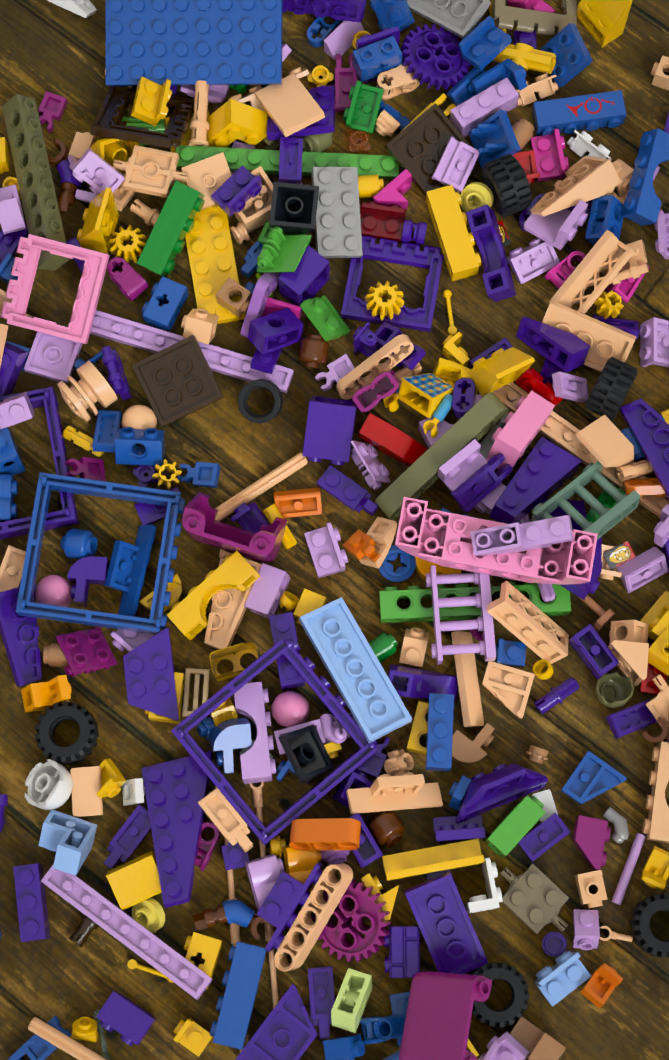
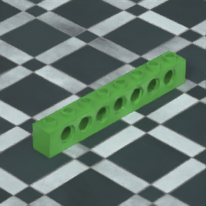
M509 582L547 616L570 614V591L561 585L552 584L555 599L549 603H544L539 599V594L541 593L537 583L525 582V585H516V582ZM490 583L492 600V596L500 595L501 586H492V583ZM468 584L454 585L455 588H445V585H437L438 598L475 596V594L479 593V586L469 587ZM409 586L407 590H398V587H386L384 591H379L380 623L434 621L433 607L425 608L420 603L423 598H430L432 600L431 589H422L421 586ZM406 599L409 601L410 606L407 609H401L397 606V601ZM476 606L439 608L440 621L477 619V617H481V610L476 608Z

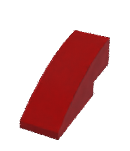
M371 413L359 432L360 439L379 448L380 452L409 467L428 450L401 430Z

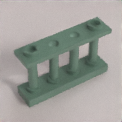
M597 461L595 464H588L581 475L544 504L539 503L532 510L531 522L553 518L550 513L560 506L582 528V531L598 534V540L638 507L641 496L635 490L628 496L626 494L623 495L601 474L603 465ZM594 480L616 501V505L611 509L609 507L605 508L584 486ZM575 493L600 515L599 519L594 523L592 521L589 522L567 501Z

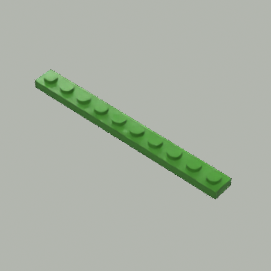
M184 145L176 147V153L179 155L177 170H182V167L224 152L231 172H236L242 165L249 172L261 166L266 174L279 175L280 150ZM302 151V176H312L311 169L313 167H357L358 176L378 174L379 179L394 180L399 175V164L392 156Z

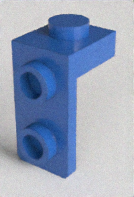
M508 58L473 79L472 84L476 95L505 78H508L511 84L518 90H522L527 87L525 80L526 72L521 65H517Z

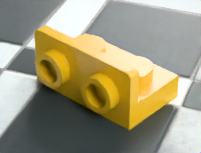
M141 77L138 81L131 116L153 126H156L160 119L164 120L169 109L166 104L172 95V90H170L171 80L166 79L164 84L160 85Z
M668 591L661 595L640 620V622L649 624L648 637L653 641L669 625Z

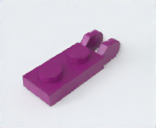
M336 54L335 112H345L346 107L350 108L352 100L349 99L352 86H356L357 73L352 64L353 54H350L349 57L350 68H341V54Z

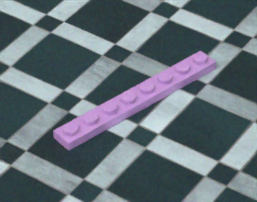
M52 865L42 878L41 882L196 1000L201 997L213 980L77 876L55 869Z

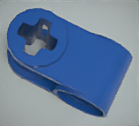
M397 1014L361 1018L362 1042L366 1045L402 1037L405 1019Z

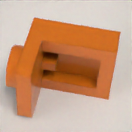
M603 963L592 973L580 993L600 1009L615 987L622 982L623 978L613 967Z

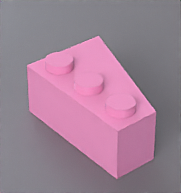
M532 390L526 398L522 396L515 406L517 408L516 412L513 413L511 411L504 420V424H506L504 428L499 427L494 433L492 439L495 441L486 458L487 462L496 454L502 453L505 460L497 469H500L505 464H510L513 468L516 461L525 453L524 450L541 430L555 405Z

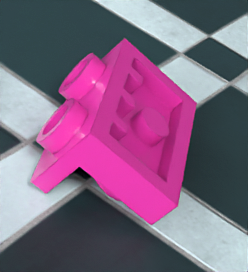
M554 129L553 135L532 137L530 139L531 150L535 152L537 172H540L537 182L563 179L566 170L569 169L568 157L563 154L565 140L564 136H560L559 129Z

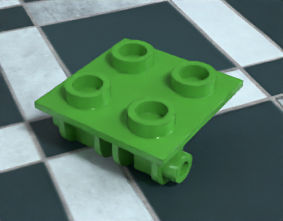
M274 227L270 230L268 239L265 240V245H263L262 251L257 257V265L259 266L257 272H295L312 236H284L283 230L280 227Z

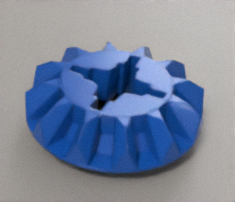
M393 545L390 547L379 571L384 578L391 582H403L413 574L416 565L413 555ZM398 555H400V563L406 567H398L394 573L393 565L389 562H395Z

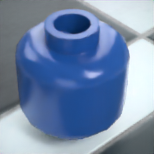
M70 529L61 539V548L68 558L81 559L92 556L97 551L98 541L90 530Z

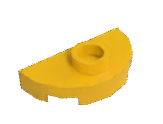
M178 574L174 575L173 583L168 582L167 592H171L170 604L164 607V611L170 609L181 597L182 582ZM154 591L139 601L148 610H151Z

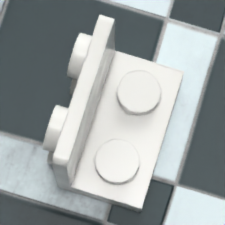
M490 857L485 858V862L481 864L488 899L486 895L469 898L470 902L464 904L468 914L499 908V903L503 902L501 889L495 886L494 878L498 877L495 862L491 863Z

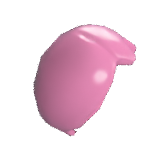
M48 575L42 578L36 586V601L40 604L68 607L73 600L71 599L72 586L69 581L61 576Z
M286 691L279 694L271 706L272 717L277 724L285 727L304 723L310 712L308 700L304 695L294 691Z

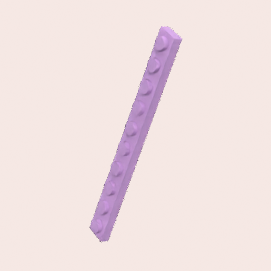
M98 310L95 312L90 334L152 353H157L185 339L183 336ZM198 342L211 371L248 382L258 379L270 380L278 386L281 392H288L294 374L293 369L276 365L272 374L250 368L253 357Z

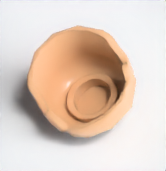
M133 405L122 415V428L156 429L157 417L154 411L145 405Z

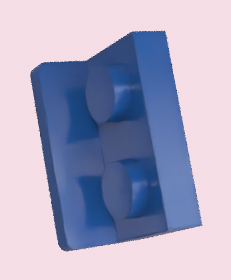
M371 0L370 6L379 20L378 26L381 30L398 27L401 32L415 22L406 0Z
M488 16L468 36L462 39L459 43L462 58L481 71L512 40L511 36L495 26L494 19Z

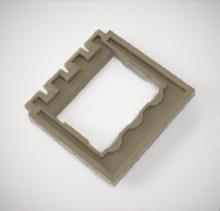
M492 0V18L496 21L498 28L512 30L515 24L516 31L533 33L535 27L536 34L553 36L554 31L555 35H557L569 23H574L577 27L576 0H561L563 14L505 6V0Z

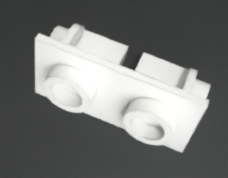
M575 130L574 132L577 134V137H571L567 142L570 146L569 149L573 150L580 157H583L588 151V156L613 160L608 156L610 151L601 144L597 147L591 143L593 138L585 131L579 133Z

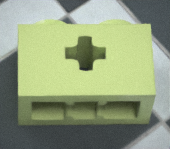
M348 968L331 1010L332 1026L356 1033L372 992V975Z

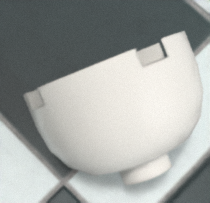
M48 759V762L44 764L41 762L36 764L25 782V786L28 787V794L25 793L28 803L44 810L57 809L69 799L73 788L72 776L67 768Z

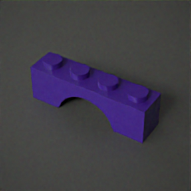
M488 205L466 212L471 233L481 253L484 266L482 276L487 295L494 302L515 296L516 291L495 212Z

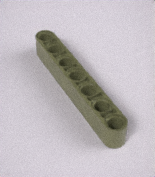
M493 392L486 394L378 496L375 501L376 505L390 520L397 518L401 514L403 498L417 499L439 479L437 476L438 470L443 464L474 439L478 442L507 414L508 408Z

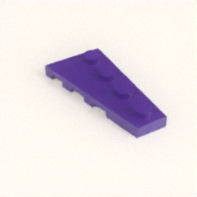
M36 584L32 601L33 603H37L35 602ZM20 587L0 592V633L17 687L42 679L37 619L20 616L16 613Z

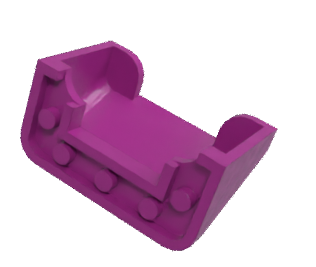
M198 492L185 507L182 524L192 539L235 553L238 551L242 556L265 563L272 562L277 557L288 520L276 517L272 524H262L259 532L253 533L215 521L218 510L210 506V495Z
M431 971L416 973L410 990L399 1060H478L472 1052L466 1050L474 1001L484 1002L489 998L492 980L480 975Z

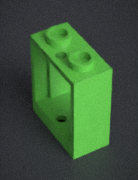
M527 795L484 842L499 857H506L546 813L542 809L544 805L535 796L530 798Z

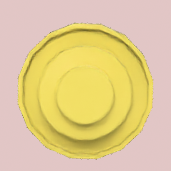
M481 182L470 183L460 194L461 207L465 212L484 205L492 207V191Z
M150 897L133 905V919L148 931L155 933L164 926L165 913L157 900Z

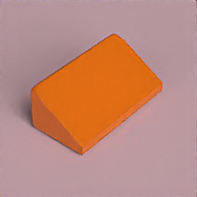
M318 487L274 492V502L283 518L322 514L321 493Z

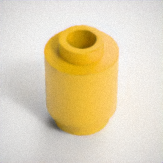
M378 174L358 176L359 198H372L384 188L383 179H379Z

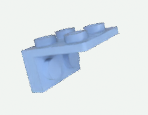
M565 951L555 959L557 964L553 967L546 966L535 974L537 979L533 981L552 1007L591 977L590 973L578 959L581 957L578 952Z

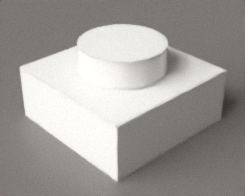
M143 778L127 780L122 785L123 806L144 803L145 788L143 786Z

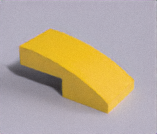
M439 358L433 374L444 381L451 380L455 384L461 378H470L468 373L471 369L456 362Z

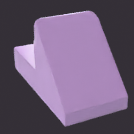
M16 185L0 188V224L4 234L26 229Z

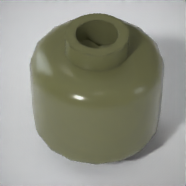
M333 132L301 136L303 138V150L305 152H323L332 145Z

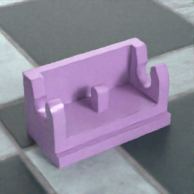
M263 563L258 573L260 577L254 582L244 606L250 609L251 612L269 619V616L276 614L280 597L286 591L291 577L286 571Z

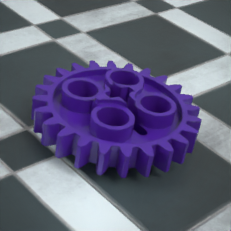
M424 24L422 29L417 26L415 31L411 30L409 35L405 37L400 49L402 51V59H404L402 66H409L406 73H413V80L419 78V85L426 82L428 89L432 85H435L436 90H439L441 85L445 90L448 89L449 85L453 88L467 75L468 69L471 66L470 63L462 58L459 48L460 42L457 41L459 36H452L450 31L444 32L442 27L438 30L435 24L432 25L431 29Z

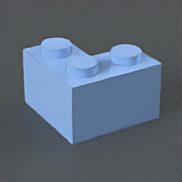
M52 809L43 822L38 846L56 852L53 868L76 876L92 849L97 825Z

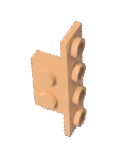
M412 772L404 773L401 776L383 774L377 777L370 788L346 790L351 814L443 806L438 782L425 783L423 774L414 775Z

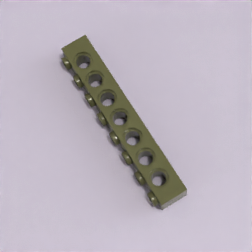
M16 94L2 106L28 233L66 243L35 98ZM41 250L37 269L55 271L69 261L70 258Z

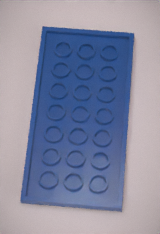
M106 0V85L138 86V81L141 77L163 85L166 79L171 80L170 86H193L199 80L206 81L209 85H282L283 0Z

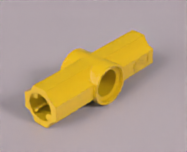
M524 43L509 44L492 60V62L501 63L509 58L517 65H521L525 71L530 69L551 74L556 65L555 53L536 50Z

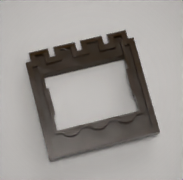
M128 86L110 87L91 125V135L165 148L179 147L194 114V100H190V97L172 94L166 106L174 109L164 132L160 133L149 131L148 129L119 126L130 101L135 99L137 88Z

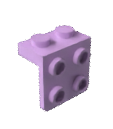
M580 200L572 212L568 209H563L546 216L531 213L525 221L523 228L561 250L568 240L572 241L577 232V227H582L586 221L588 214L585 212L588 204Z

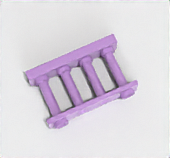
M431 566L430 573H426V586L431 587L435 633V644H431L432 658H436L437 664H442L443 655L480 653V655H484L485 662L495 661L496 647L493 616L487 612V604L492 602L490 576L476 572L436 575V566ZM474 582V585L478 584L479 593L475 594V596L438 598L437 584ZM476 606V608L481 610V617H477V620L440 622L439 608ZM478 629V632L482 631L483 641H479V643L442 645L441 631Z

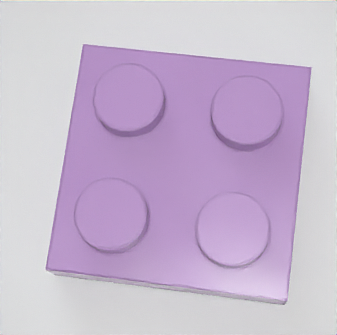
M37 331L24 370L31 374L69 384L66 377L68 375L72 376L75 368L74 364L78 359L83 343Z

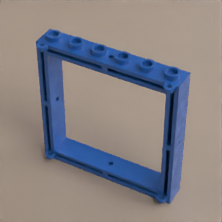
M40 472L16 613L20 616L149 634H158L161 632V629H166L167 615H163L164 607L170 604L171 592H167L168 582L173 583L175 569L171 568L172 559L176 560L178 546L174 545L175 536L180 537L182 523L178 522L179 513L183 514L185 500H181V492ZM51 490L167 506L150 619L32 602Z

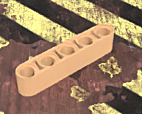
M341 863L329 865L325 868L274 956L275 966L279 970L290 971L303 965L353 879V871L349 865ZM337 869L340 871L341 874L340 881H338L335 876ZM324 891H326L329 896L327 902L323 898ZM312 912L316 915L315 923L311 919ZM300 932L303 934L304 937L303 944L299 940ZM288 953L292 958L291 964H289V962L287 961Z

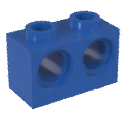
M614 195L601 196L592 201L585 239L593 246L606 230L612 232L618 240L620 238L624 206Z

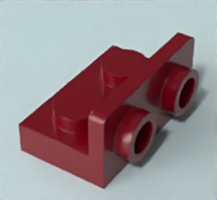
M376 202L361 203V235L376 237L379 240L380 238L396 240L401 243L406 210L397 205H390L388 207L379 205Z

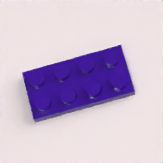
M450 871L404 891L438 972L465 974L488 964Z

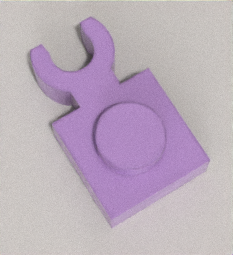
M345 354L327 365L330 370L329 372L318 373L315 378L318 382L322 379H327L326 384L322 385L321 389L328 391L334 382L338 383L340 379L355 367L348 355Z

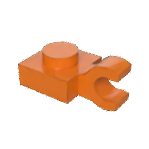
M359 529L343 544L345 550L358 560L365 555L372 562H375L381 556L375 551L376 548L374 546L376 543Z

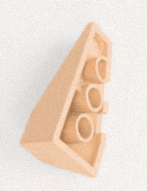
M586 155L565 172L567 177L563 181H557L554 184L555 190L546 193L530 211L535 215L546 216L575 206L580 200L586 202L610 194L621 181L610 159Z

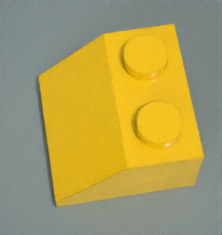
M514 347L505 351L501 348L495 351L490 358L485 359V357H482L473 363L474 367L468 375L474 381L481 396L484 397L486 394L516 381L535 360L532 356Z

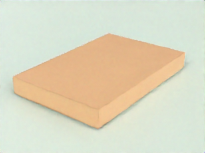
M294 73L283 78L282 85H269L255 92L257 100L285 137L325 118L323 110Z

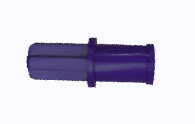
M570 677L556 688L551 687L550 692L533 703L543 715L558 703L562 704V700L579 689V684L574 678Z

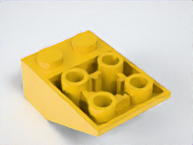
M581 0L577 7V19L603 48L623 34L633 0Z

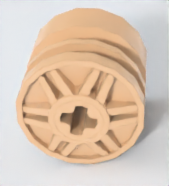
M90 361L76 369L80 377L78 382L70 375L66 377L71 385L70 388L63 381L57 384L66 404L86 423L91 420L86 411L87 409L95 416L99 414L95 406L97 401L104 408H107L118 399L111 386Z

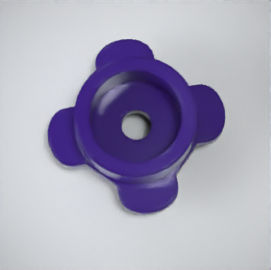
M140 465L134 468L133 475L138 478L139 487H147L152 482H158V479L152 478V475L156 473L154 470L155 466Z

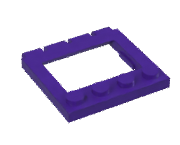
M361 235L363 256L361 258H351L341 318L376 324L386 322L395 327L431 332L444 256L439 254L440 247L425 245L423 252L419 251L420 244L402 242V247L398 248V241L380 238L379 244H375L376 237ZM363 259L429 269L423 298H425L423 308L414 309L404 305L400 308L401 313L399 315L393 314L392 320L385 316L384 320L381 321L379 314L373 317L372 310H367L366 308L368 302L356 297L361 282Z

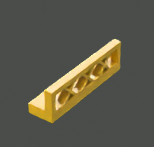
M479 838L382 856L386 881L485 862L484 855L481 853Z

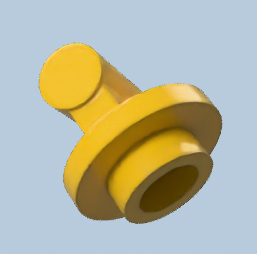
M81 1017L75 1020L72 1025L71 1038L97 1042V1022L90 1017Z

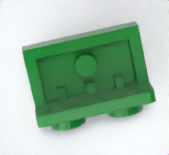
M357 81L356 86L351 87L349 99L352 100L350 108L346 107L343 117L347 128L373 135L384 89L364 85L361 81Z

